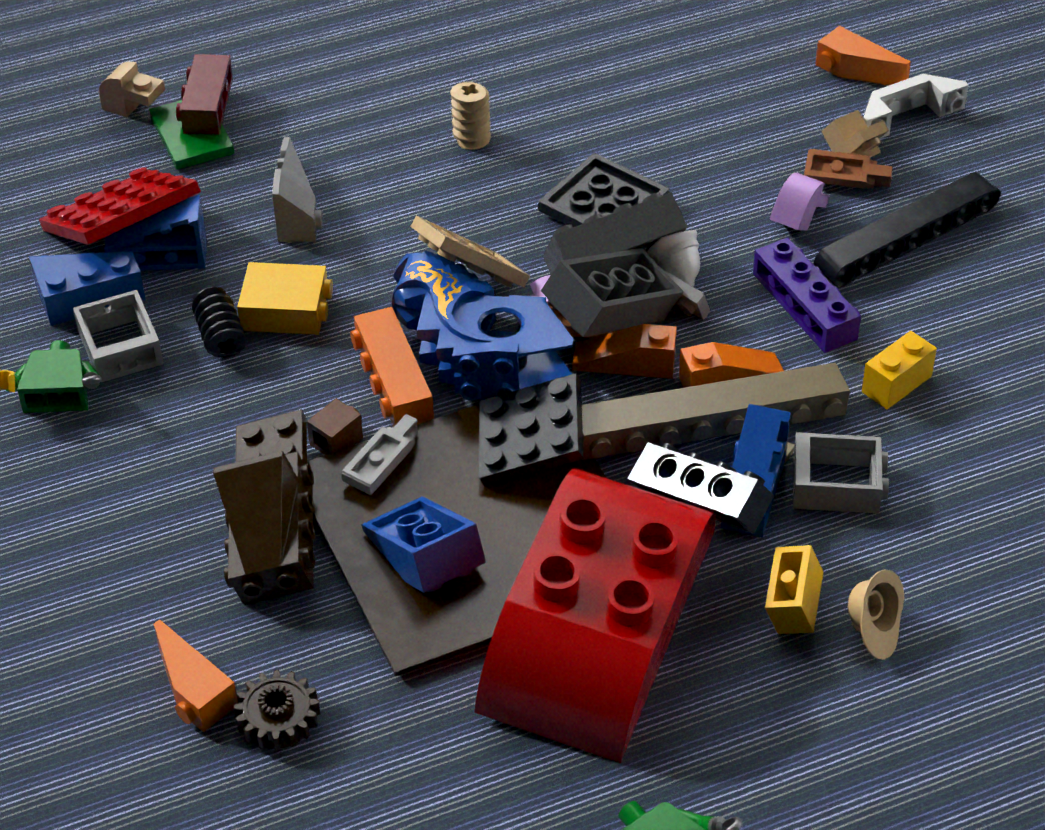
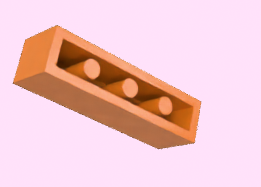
M388 307L354 316L355 330L350 331L352 344L355 350H361V365L365 373L370 372L371 374L369 379L373 394H379L381 397L379 403L383 417L390 418L393 427L405 414L418 420L417 424L434 419L433 396L393 308Z

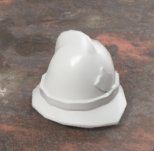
M682 231L660 238L646 253L662 269L694 287L695 278L700 271L697 231Z

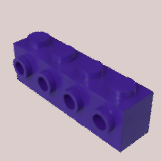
M787 237L755 250L753 275L824 353L858 340L861 323L859 311L856 307L851 306L841 295L839 289L833 286L823 276L822 271L808 260L801 248H797Z

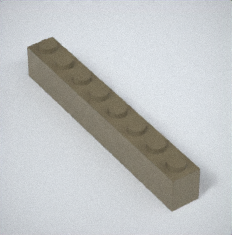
M835 362L583 404L582 460L644 450L647 442L662 447L663 443L674 445L741 433L749 404L791 412L790 422L792 421V424L846 415L850 389Z

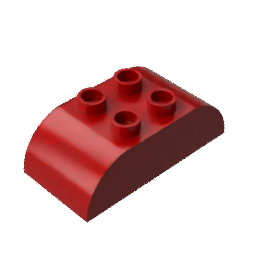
M576 468L570 470L559 486L498 618L484 661L474 713L621 763L713 537L716 514Z

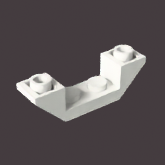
M921 74L872 91L863 119L867 127L883 120L889 130L881 137L883 138L889 136L892 116L925 104L939 117L965 109L968 84L965 81Z

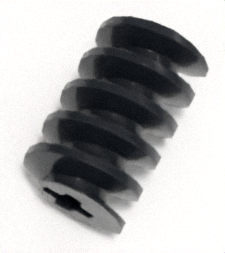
M209 287L198 292L193 298L191 306L205 349L209 354L220 358L232 357L240 353L247 344V338L240 323V318L237 315V310L234 307L233 299L226 295V291L221 287Z

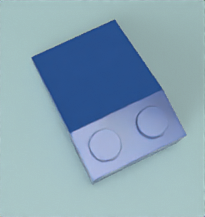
M423 496L361 524L363 532L404 581L423 593L436 591L443 586V583L456 577L467 576L474 571V568L486 563L476 523Z

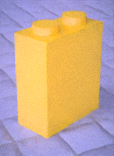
M248 262L237 306L243 331L319 335L322 321L326 322L328 318V302H326V299H331L333 293L332 279H327L326 266Z

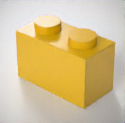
M910 330L865 363L862 393L888 410L932 377L937 347Z
M811 545L775 547L765 609L777 634L814 633L823 570Z

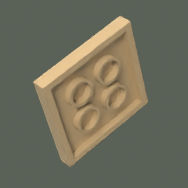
M416 215L411 225V228L419 233L418 239L437 251V254L453 262L458 260L466 264L467 268L481 275L485 272L494 277L495 281L511 288L513 283L525 287L530 277L529 274L499 253Z

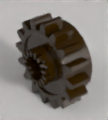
M275 670L272 678H267L265 674L260 673V682L255 684L248 680L245 683L247 692L237 693L238 704L234 705V713L239 733L245 732L246 741L248 743L255 741L261 749L267 747L280 750V748L289 746L295 747L296 743L303 738H309L310 728H317L318 726L317 715H320V704L316 688H309L306 677L296 681L295 672L293 671L289 672L286 677H281L279 670Z

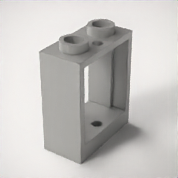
M137 290L73 308L78 333L91 365L101 376V382L164 364L158 336ZM134 321L137 322L142 336L96 348L91 336L92 333Z
M796 432L793 455V509L879 514L881 499H888L889 478H882V473H887L888 452H882L881 437ZM810 464L869 467V485L810 482Z

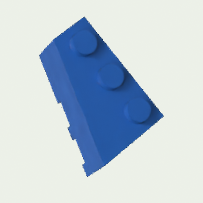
M200 195L187 198L106 236L105 252L132 251L140 271L205 268L207 237Z
M132 251L29 256L35 285L50 326L75 320L74 307L137 290L141 300H146L141 272Z
M754 404L748 405L740 439L736 441L734 447V462L731 467L737 473L743 475L745 471H750L765 480L764 486L774 497L754 534L722 522L721 529L763 538L785 464L791 412Z

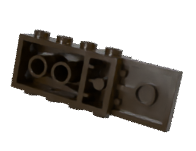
M300 409L236 426L235 462L213 468V474L225 509L226 524L229 529V538H226L224 541L228 556V566L224 567V577L227 586L234 588L243 605L314 588L313 568L316 565L313 553V540L315 539L313 512L315 506L312 497V485H314V475L310 465L307 464V418L303 410Z

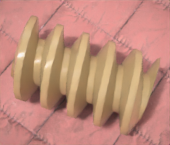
M458 83L451 89L453 136L457 139L458 145L462 149H480L486 146L491 138L489 92L478 83Z

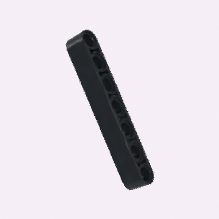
M978 172L970 173L824 247L816 255L813 264L836 287H843L990 211L998 203L1001 191Z

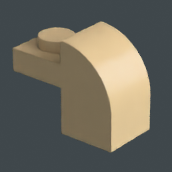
M123 62L99 87L102 110L128 117L139 104L149 107L165 90L164 80L139 73L136 62Z
M856 110L834 120L821 132L832 151L868 155L871 158L881 153L878 147L881 144L880 138L889 130L883 120L867 127L859 110Z

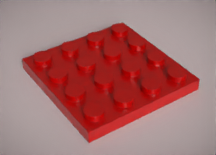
M146 167L130 172V178L121 182L120 180H113L102 185L103 190L95 194L88 192L77 196L74 199L75 203L69 206L59 205L49 209L47 216L40 218L39 222L43 231L89 245L200 193L201 190L197 180L184 178L183 175L175 176L171 175V173L159 172L158 170H148Z

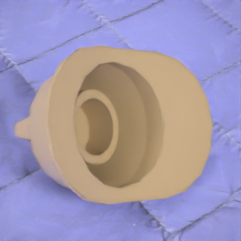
M886 569L876 572L870 580L858 583L852 589L848 600V613L853 626L857 631L861 632L863 643L868 652L874 658L881 660L890 657L896 649L900 617L904 604V589L899 576L895 572Z

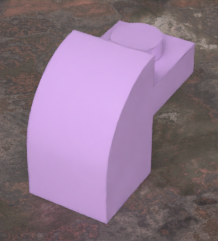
M797 172L790 175L779 192L770 220L796 230L808 231L816 207L826 208L830 196L821 193L825 183Z

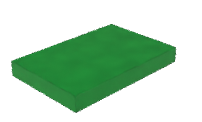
M182 100L149 109L150 118L176 170L235 154L234 146L223 125L219 135L183 134L182 122L177 121L176 118L177 103H182Z

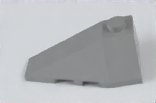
M284 137L280 149V158L277 161L278 169H275L272 190L278 242H316L317 229H322L323 227L322 210L316 209L315 195L290 137Z

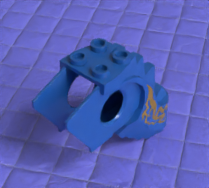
M428 251L406 254L398 263L393 276L398 284L392 295V308L397 319L407 329L417 330V339L422 340L419 352L420 363L439 366V382L455 385V393L461 394L464 399L469 401L485 400L572 374L555 350L572 348L574 339L547 304L546 297L494 296V289L487 281H480L475 273H469L463 264H455L439 254H433ZM507 312L517 316L521 320L519 332L515 334V332L490 331L496 321L495 313ZM526 356L527 364L519 372L518 357Z

